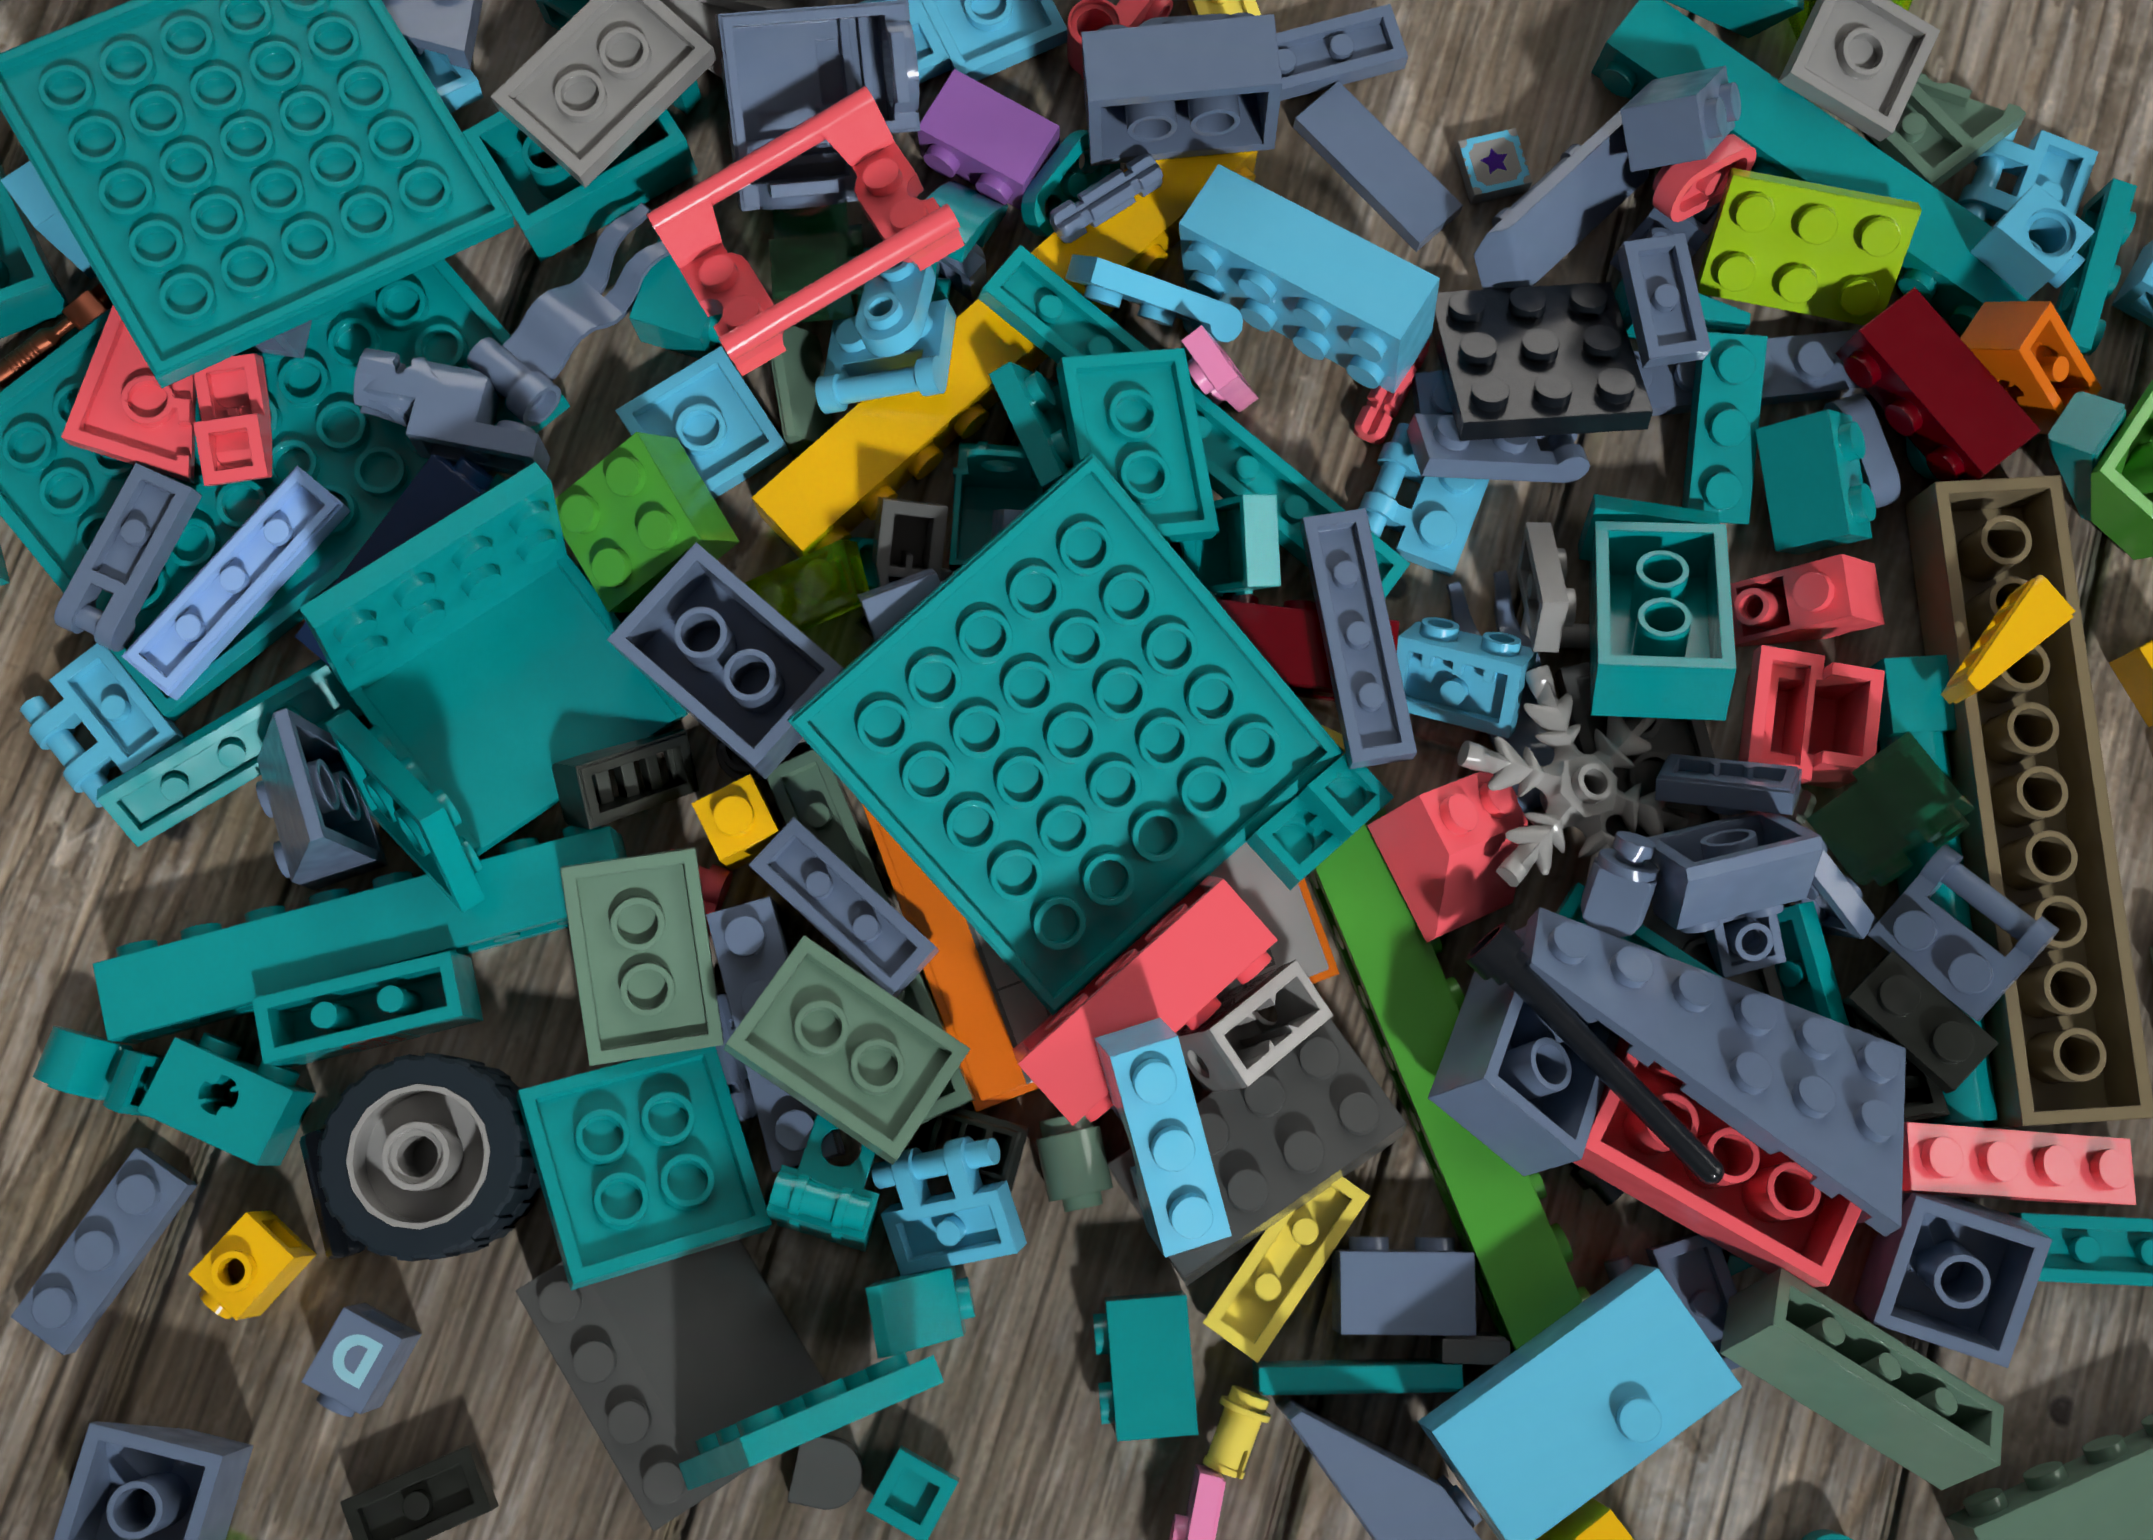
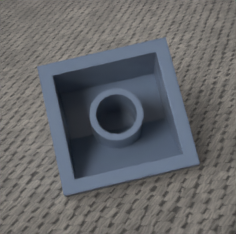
M1758 811L1647 837L1656 844L1653 857L1649 861L1654 863L1659 869L1657 885L1651 899L1654 914L1675 930L1683 933L1707 932L1717 928L1720 925V919L1741 914L1751 918L1776 915L1784 910V904L1807 899L1823 852L1822 837L1780 814Z

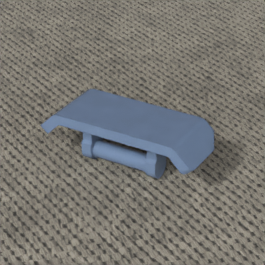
M1620 110L1583 145L1572 144L1561 154L1560 161L1510 208H1503L1492 218L1493 228L1485 235L1473 254L1483 290L1534 286L1649 177V169L1634 172L1630 170Z

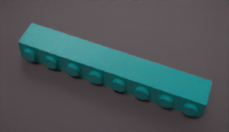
M1639 0L1606 41L1591 73L1600 78L1610 92L1621 97H1627L1630 100L1654 79L1726 65L1728 83L1735 82L1737 84L1741 99L1740 119L1734 121L1735 128L1729 134H1735L1756 149V160L1751 171L1918 202L1922 211L1895 284L1903 295L1916 287L1938 314L1948 320L1951 327L1960 335L1964 333L1984 302L2028 301L1970 253L1992 226L1809 100L1779 83L1777 78L1665 1Z
M569 826L562 830L564 838L539 844L537 838H524L505 843L499 847L501 855L480 860L483 869L475 873V876L486 899L464 913L456 907L427 875L413 878L412 872L405 871L377 877L372 880L373 889L351 895L349 890L344 888L316 893L308 898L310 906L287 912L285 906H269L255 909L244 915L246 923L222 929L221 923H206L188 927L180 931L181 940L158 946L157 940H143L124 944L116 948L117 957L93 963L107 1041L138 1044L253 1013L252 998L446 951L468 955L568 928L569 924L560 868L567 865L627 857L623 837L610 826H598L593 829Z

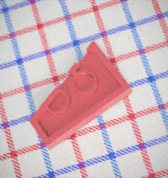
M113 305L61 438L69 445L132 465L137 463L160 474L194 484L195 431L193 422H195L196 407L194 376L192 374L161 388Z

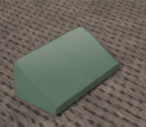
M792 326L783 333V345L787 351L771 359L783 437L789 453L793 454L795 458L827 432L834 423L832 413L824 414L816 399V380L818 377L824 376L820 341L812 332Z

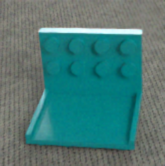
M536 462L299 607L341 687L372 727L377 725L383 730L395 748L398 760L400 761L407 756L412 759L426 779L429 792L433 793L441 789L448 796L462 820V823L456 826L454 830L457 836L461 835L467 840L477 856H480L559 802L552 771L554 763L589 752L658 735L688 715L687 711L625 659L607 640L620 626L621 622L613 612L607 611L593 586L568 556L552 482Z

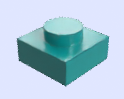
M901 1445L866 1511L916 1540H928L960 1478Z

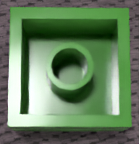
M635 432L555 498L563 536L608 612L631 613L696 542L716 560L740 542L678 438Z

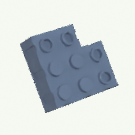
M908 0L715 15L717 37L720 38L722 49L720 62L725 103L729 107L730 122H728L733 163L864 86L868 88L891 133L920 131L919 112H916L919 108L918 62L914 34L909 21ZM824 140L737 191L738 207L741 211L777 210L833 205L846 202V200L847 202L859 201L854 190L857 177L844 158L827 140Z

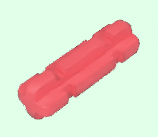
M1429 340L1394 394L1383 389L1381 386L1371 389L1367 397L1368 401L1362 407L1354 423V434L1358 438L1374 445H1380L1385 441L1392 426L1391 422L1397 416L1413 384L1414 375L1417 369L1421 368L1427 356L1430 345Z

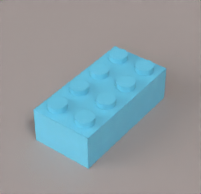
M1220 164L1217 165L1179 222L1184 283L1187 284L1191 291L1233 305L1240 311L1242 318L1252 327L1264 332H1269L1272 329L1291 339L1296 348L1303 354L1316 360H1323L1324 357L1346 368L1349 376L1365 387L1375 389L1381 386L1383 389L1394 394L1432 336L1440 282L1439 277Z

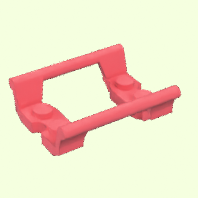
M866 86L646 214L707 317L722 314L720 321L713 328L741 376L748 374L787 351L783 345V333L785 330L900 262L913 263L921 272L965 246L958 229L960 224L950 206L945 204L940 207L933 197L927 200L917 198L924 191L919 177L895 143L873 96ZM827 140L850 165L857 179L854 188L856 196L865 215L883 241L774 305L749 262L742 255L732 252L728 253L722 244L713 206L817 144Z

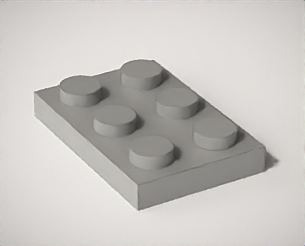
M590 0L490 97L496 108L586 188L717 60L713 46L660 0Z

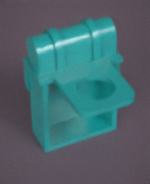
M981 440L978 443L960 442L957 468H953L955 486L950 569H958L991 540L993 510H1025L1047 491L1046 488L1041 487L1021 443L1018 446L988 444V441Z
M1276 494L1239 495L1215 500L1214 505L1219 532L1212 539L1179 542L1182 550L1181 559L1213 597H1223L1224 593L1235 592L1236 595L1253 594V590L1281 586Z
M817 1115L799 1168L781 1165L766 1209L768 1218L776 1220L778 1226L865 1252L878 1214L877 1202L880 1196L878 1193L864 1189L875 1153L862 1145L858 1159L851 1165L839 1167L828 1163L822 1154V1142L827 1134L839 1128L820 1115Z

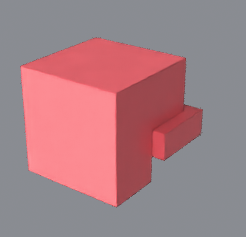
M1766 645L1759 646L1753 651L1751 675L1748 676L1738 761L1795 766L1798 769H1802V785L1806 784L1836 790L1873 773L1875 769L1885 671L1832 662L1824 668L1825 655Z

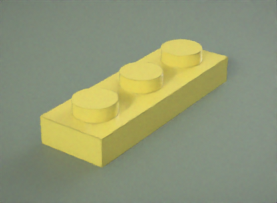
M1341 1177L1325 1191L1266 1229L1202 1323L1258 1363L1370 1195L1344 1177Z

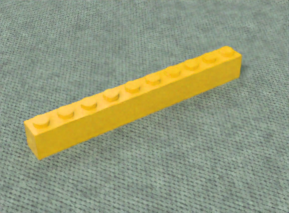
M1258 151L1155 160L1163 173L1161 187L1145 197L1137 194L1134 196L1136 201L1134 204L1095 228L1089 224L1085 227L1087 233L1071 243H1064L1055 232L1052 233L1031 254L1082 295H1084L1086 286L1065 279L1072 254L1099 257L1152 276L1168 257L1167 251L1180 240L1179 222L1217 165L1220 164L1254 182L1256 178L1254 168ZM977 299L956 318L946 391L943 394L927 397L922 396L918 391L858 403L751 497L760 517L809 568L820 558L823 561L833 559L837 547L851 539L850 532L867 517L870 520L876 519L878 497L897 499L898 494L896 491L913 476L917 480L922 479L936 468L944 456L942 450L958 436L966 439L982 427L989 417L987 410L1000 400L989 376L990 373L1008 362L1033 372L1048 355L982 301ZM1089 300L1106 315L1115 309V307Z

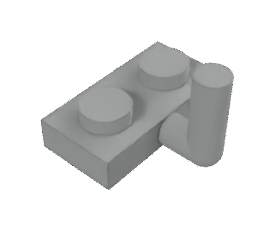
M1526 522L1516 571L1524 606L1520 629L1521 634L1530 639L1533 652H1559V648L1590 649L1589 624H1574L1576 617V593L1574 588H1566L1565 586L1567 574L1566 550L1564 548H1557L1551 523Z

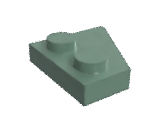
M1921 73L1894 133L1881 142L1871 136L1869 137L1884 153L1937 188L2021 126L2026 112L2021 107L2010 103L2004 111L1970 99L1972 90L1949 82L1936 83L1930 80L1926 74Z

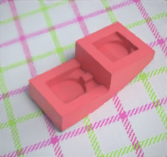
M255 353L232 356L193 374L201 421L193 422L204 486L210 487L271 478L273 463L272 429L263 356Z

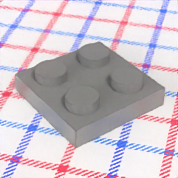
M1816 0L1778 82L1881 142L1894 133L1940 30L1891 0Z

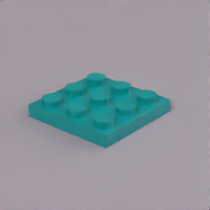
M715 1046L638 1058L518 1090L516 1099L523 1124L526 1128L528 1142L570 1291L766 1232L772 1225L766 1212L767 1207Z
M904 1351L696 1440L695 1443L700 1455L679 1463L687 1490L689 1491L749 1468L944 1383L934 1355L910 1365Z

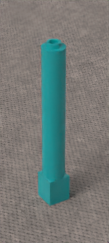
M1947 655L1883 658L1868 667L1885 671L1877 745H1880L1899 897L1920 874L1931 857L1945 844L1963 856L1947 734L1957 730L1954 703L1949 704L1941 695L1950 680ZM1942 884L1930 899L1973 931L1969 903ZM1964 1012L1984 1031H1986L1985 1017H1983L1980 1021H1976L1966 1012ZM1989 1054L1955 1091L1947 1094L1943 1091L1949 1115L1928 1119V1124L1942 1123V1125L1985 1128L1984 1121L1998 1120Z

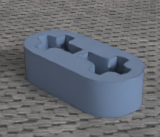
M1855 394L1826 403L1823 410L1830 409L1851 415L1852 420L1857 422L1862 430L1866 447L1864 458L1859 459L1863 484L1866 483L1870 487L1875 499L1876 508L1896 503L1901 491L1900 477L1871 402L1864 395Z

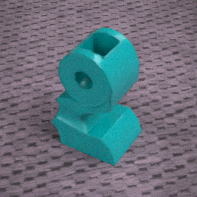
M53 1026L33 1078L47 1083V1087L64 1093L104 1101V1107L117 1113L146 1116L137 1112L164 1056L134 1051L130 1045L107 1041L105 1038L69 1028Z

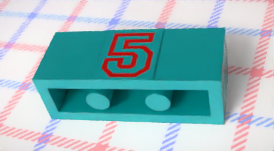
M453 951L441 952L252 998L263 1064L295 1067L353 1052H361L484 1021L472 958Z

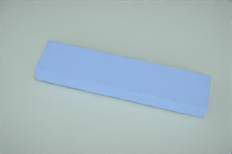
M296 466L123 653L122 657L166 695L178 700L351 510L299 466Z

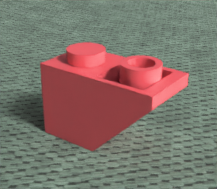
M1845 554L1834 555L1731 583L1734 640L1737 647L1828 639L1885 625L1875 564Z

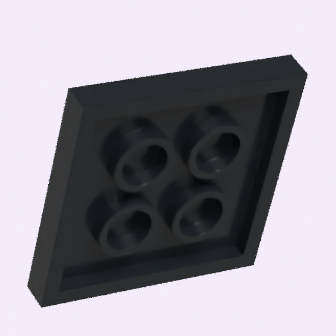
M1611 282L1438 292L1432 333L1460 441L1648 429L1653 409Z

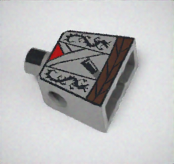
M1294 960L1231 989L1218 999L1222 1003L1220 1008L1206 1022L1195 1030H1191L1185 1025L1176 1034L1179 1037L1186 1064L1202 1088L1208 1093L1243 1089L1250 1086L1334 1015L1298 961ZM1274 1006L1278 1015L1277 1021L1270 1022L1264 1019L1257 1011Z

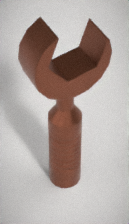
M101 283L91 291H85L65 307L62 312L66 315V318L51 328L39 329L19 345L18 348H15L14 351H11L10 354H7L6 357L0 360V386L5 389L59 348L62 337L73 328L77 327L81 331L113 306Z

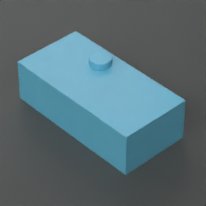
M1634 1264L1428 1413L1418 1423L1498 1540H1536L1740 1390L1742 1386L1660 1270L1656 1267Z

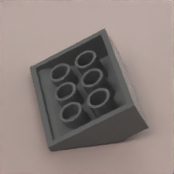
M741 1239L570 1291L563 1262L561 1261L516 1290L518 1297L653 1532L749 1469H743L688 1491L679 1463L700 1455L695 1443L696 1440L827 1384Z

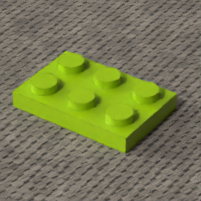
M1731 167L1696 280L1698 293L1865 326L1887 308L1922 211L1918 202Z

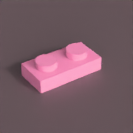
M1202 325L1181 340L1192 355V358L1187 361L1191 377L1205 395L1208 394L1217 406L1226 400L1240 413L1259 399L1226 351Z

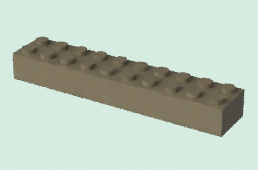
M2061 475L1934 482L1905 505L1925 656L1947 655L1950 679L2009 594L2037 575L2046 577L2076 611L2072 614L2074 616L2072 619L1982 690L1957 704L1954 703L1957 730L1947 734L1964 866L2035 920L2043 916L2060 929L2052 941L1984 1015L1986 1032L1999 1043L1989 1053L1998 1120L1988 1121V1127L2035 1126L2153 1118V1095ZM1970 905L1973 932L2006 957L2015 947L2018 940Z

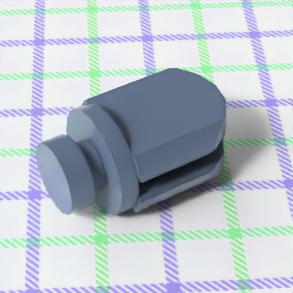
M1618 831L1612 845L1614 849H1601L1598 857L1594 858L1581 898V911L1586 924L1619 938L1631 936L1642 925L1657 885V874L1659 872L1658 867L1649 861L1652 859L1656 848L1655 842L1645 836L1627 831Z

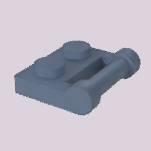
M1945 844L1931 857L1920 874L1867 935L1888 952L1894 951L1938 989L1940 993L1973 1019L1980 1021L2052 941L2060 929L2043 916L2035 920L1962 865L1960 862L1963 856ZM1942 884L2018 940L2015 947L2006 957L1930 899Z

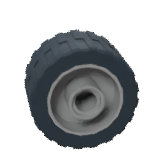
M426 1053L425 1056L408 1054L395 1057L394 1061L384 1065L378 1064L367 1070L361 1079L356 1083H351L342 1092L341 1099L335 1108L330 1110L324 1122L326 1127L322 1140L319 1139L318 1142L319 1172H317L319 1188L323 1189L327 1201L325 1205L332 1217H336L343 1227L342 1231L353 1241L361 1242L367 1246V1250L375 1254L397 1257V1260L414 1262L459 1256V1254L481 1250L488 1247L489 1243L495 1239L503 1238L515 1228L514 1225L522 1216L527 1215L534 1204L533 1199L538 1188H541L526 1128L523 1124L516 1099L518 1090L524 1088L518 1087L510 1080L511 1076L500 1069L487 1067L483 1062L443 1054Z

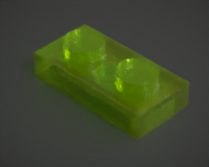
M846 539L838 540L745 582L750 589L801 632L862 606L858 595L869 591L857 542Z

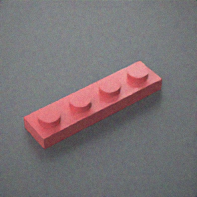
M1904 1122L1902 1193L2116 1207L2136 1205L2130 1139Z

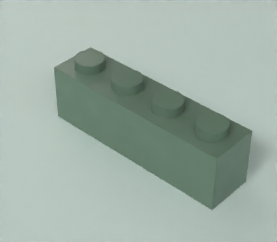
M1779 1268L1729 1297L1720 1354L1940 1490H1944L2001 1465L2003 1405L1785 1269Z
M2153 1413L2142 1419L2141 1423L2144 1428L2125 1437L2114 1434L2094 1439L2082 1447L2085 1455L2065 1464L2060 1461H2051L2036 1465L2023 1473L2022 1476L2025 1480L2023 1483L2005 1491L2001 1488H1989L1966 1497L1963 1500L1965 1509L1945 1517L1954 1539L2153 1540Z

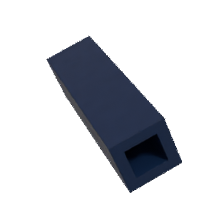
M432 454L333 586L491 489L489 486L494 480L493 477L482 467L464 456H461L455 462ZM305 622L295 637L329 665L307 622Z

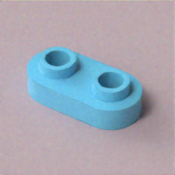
M902 261L865 283L855 319V327L866 349L871 354L879 357L896 356L909 350L918 342L924 330L936 282V275L932 265L920 272L913 263Z

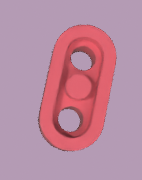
M1729 134L1707 159L1663 166L1653 182V190L1655 191L1653 206L1672 221L1681 222L1721 202L1731 167L1751 171L1756 160V149L1735 134Z

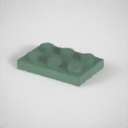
M696 847L562 866L560 870L589 1066L724 1045Z
M803 936L729 1038L723 1050L893 1165L970 1051V1048L821 946Z

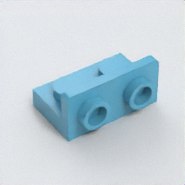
M1427 617L1422 619V621L1415 622L1399 635L1396 654L1410 714L1508 739L1516 730L1526 679L1525 675L1535 664L1537 652H1533L1531 647L1522 646L1521 639L1514 635L1503 632H1486L1483 636L1459 631L1460 626L1458 623L1438 617Z

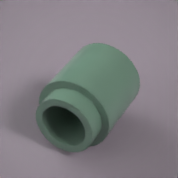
M1064 1116L1040 1121L1039 1126L1042 1138L1036 1139L1049 1202L1062 1200L1064 1212L1103 1204L1101 1191L1113 1188L1107 1165L1108 1161L1100 1126L1093 1127V1122L1090 1123L1085 1116L1074 1126Z

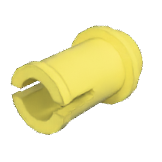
M1232 1385L1229 1395H1222L1219 1400L1224 1409L1209 1451L1203 1459V1464L1229 1477L1243 1479L1246 1473L1244 1470L1261 1423H1269L1271 1415L1266 1412L1270 1400L1246 1388Z

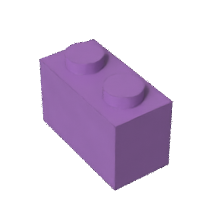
M955 69L921 120L920 131H917L920 155L931 169L949 178L957 175L975 185L980 194L1003 205L1008 203L1021 210L1022 198L1026 188L1060 146L1059 125Z

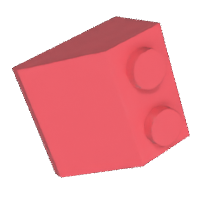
M1479 771L1420 794L1367 825L1426 943L1513 903L1516 887H1511L1496 873V870L1518 847V844L1506 838V832L1514 828L1528 826V820L1524 816L1512 786L1495 791L1488 788V783L1494 775L1492 773Z

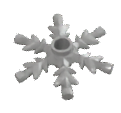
M1548 665L1526 672L1525 678L1528 687L1535 696L1538 705L1525 703L1523 707L1528 716L1546 731L1535 735V737L1540 742L1554 749L1555 756L1551 764L1540 766L1534 753L1527 746L1524 747L1522 758L1507 741L1499 736L1494 739L1496 752L1471 741H1465L1458 752L1457 763L1459 766L1494 774L1488 783V788L1492 791L1502 790L1519 784L1517 797H1523L1533 788L1540 790V801L1545 814L1525 813L1524 816L1533 825L1514 828L1505 834L1506 838L1518 844V847L1501 863L1496 873L1511 887H1517L1534 863H1536L1543 875L1549 874L1553 845L1561 853L1565 852L1563 829L1567 827L1580 829L1586 837L1579 852V858L1591 855L1588 870L1589 876L1594 858L1598 857L1599 851L1606 848L1614 849L1612 845L1615 837L1606 833L1605 827L1606 820L1614 814L1620 815L1630 832H1636L1638 823L1650 837L1663 834V828L1675 831L1701 824L1698 814L1664 806L1666 801L1655 800L1656 791L1640 797L1641 783L1635 784L1625 793L1617 789L1618 777L1612 773L1614 767L1634 768V764L1626 756L1646 753L1652 749L1650 742L1641 738L1640 735L1656 718L1626 717L1623 720L1622 717L1608 716L1606 736L1598 729H1595L1594 741L1597 752L1584 754L1574 744L1581 724L1569 726L1573 705L1572 695L1566 693L1558 700L1554 680Z

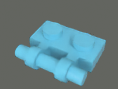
M2017 128L1974 160L1977 169L1972 183L1963 187L1958 200V204L1983 221L1989 218L1998 222L2037 183L2076 215L2098 151L2041 130L2031 140L2027 148L2013 142L2018 130ZM2003 172L2017 176L2011 194L1996 189ZM2030 240L2036 249L2042 251L2037 243Z
M1399 423L1392 441L1383 444L1377 460L1378 465L1381 467L1372 491L1364 493L1358 509L1366 508L1370 530L1377 537H1381L1384 527L1401 533L1395 551L1405 560L1451 577L1456 570L1489 479L1421 476L1406 432L1409 424ZM1403 478L1420 484L1411 509L1399 505L1395 500Z
M97 643L49 680L64 698L61 702L51 708L42 696H36L27 700L20 708V712L31 724L29 734L42 750L50 749L65 767L63 777L73 790L78 793L84 792L98 808L103 806L96 799L97 789L110 782L107 779L109 769L117 765L124 774L185 738L173 721L163 716L110 649ZM81 722L98 741L87 751L84 750L73 736L75 727Z
M965 1136L946 1141L942 1149L924 1153L916 1147L906 1149L893 1165L887 1161L878 1162L873 1165L872 1179L875 1186L879 1189L896 1186L901 1201L900 1203L891 1204L881 1213V1218L901 1276L1017 1254L1027 1244L1007 1180L983 1185L979 1169L981 1167L995 1165L1000 1161V1148L994 1138L974 1141L971 1137ZM948 1175L953 1192L931 1196L927 1180Z

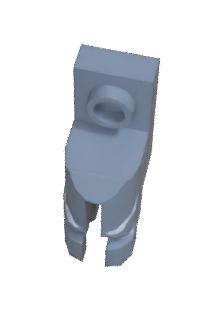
M369 348L364 349L355 373V405L362 406L360 413L375 415L407 427L406 435L420 457L429 459L432 454L457 462L461 456H464L483 469L512 475L536 462L546 474L550 456L539 434H536L532 428L514 421L502 420L497 423V426H494L499 396L489 377L476 370L431 362L423 357L413 358L411 366L406 368L405 364L400 363V355L398 353Z

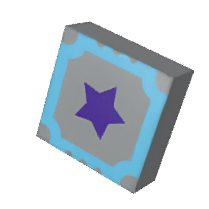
M1516 128L1458 141L1454 151L1470 205L1525 193L1529 190L1532 180Z

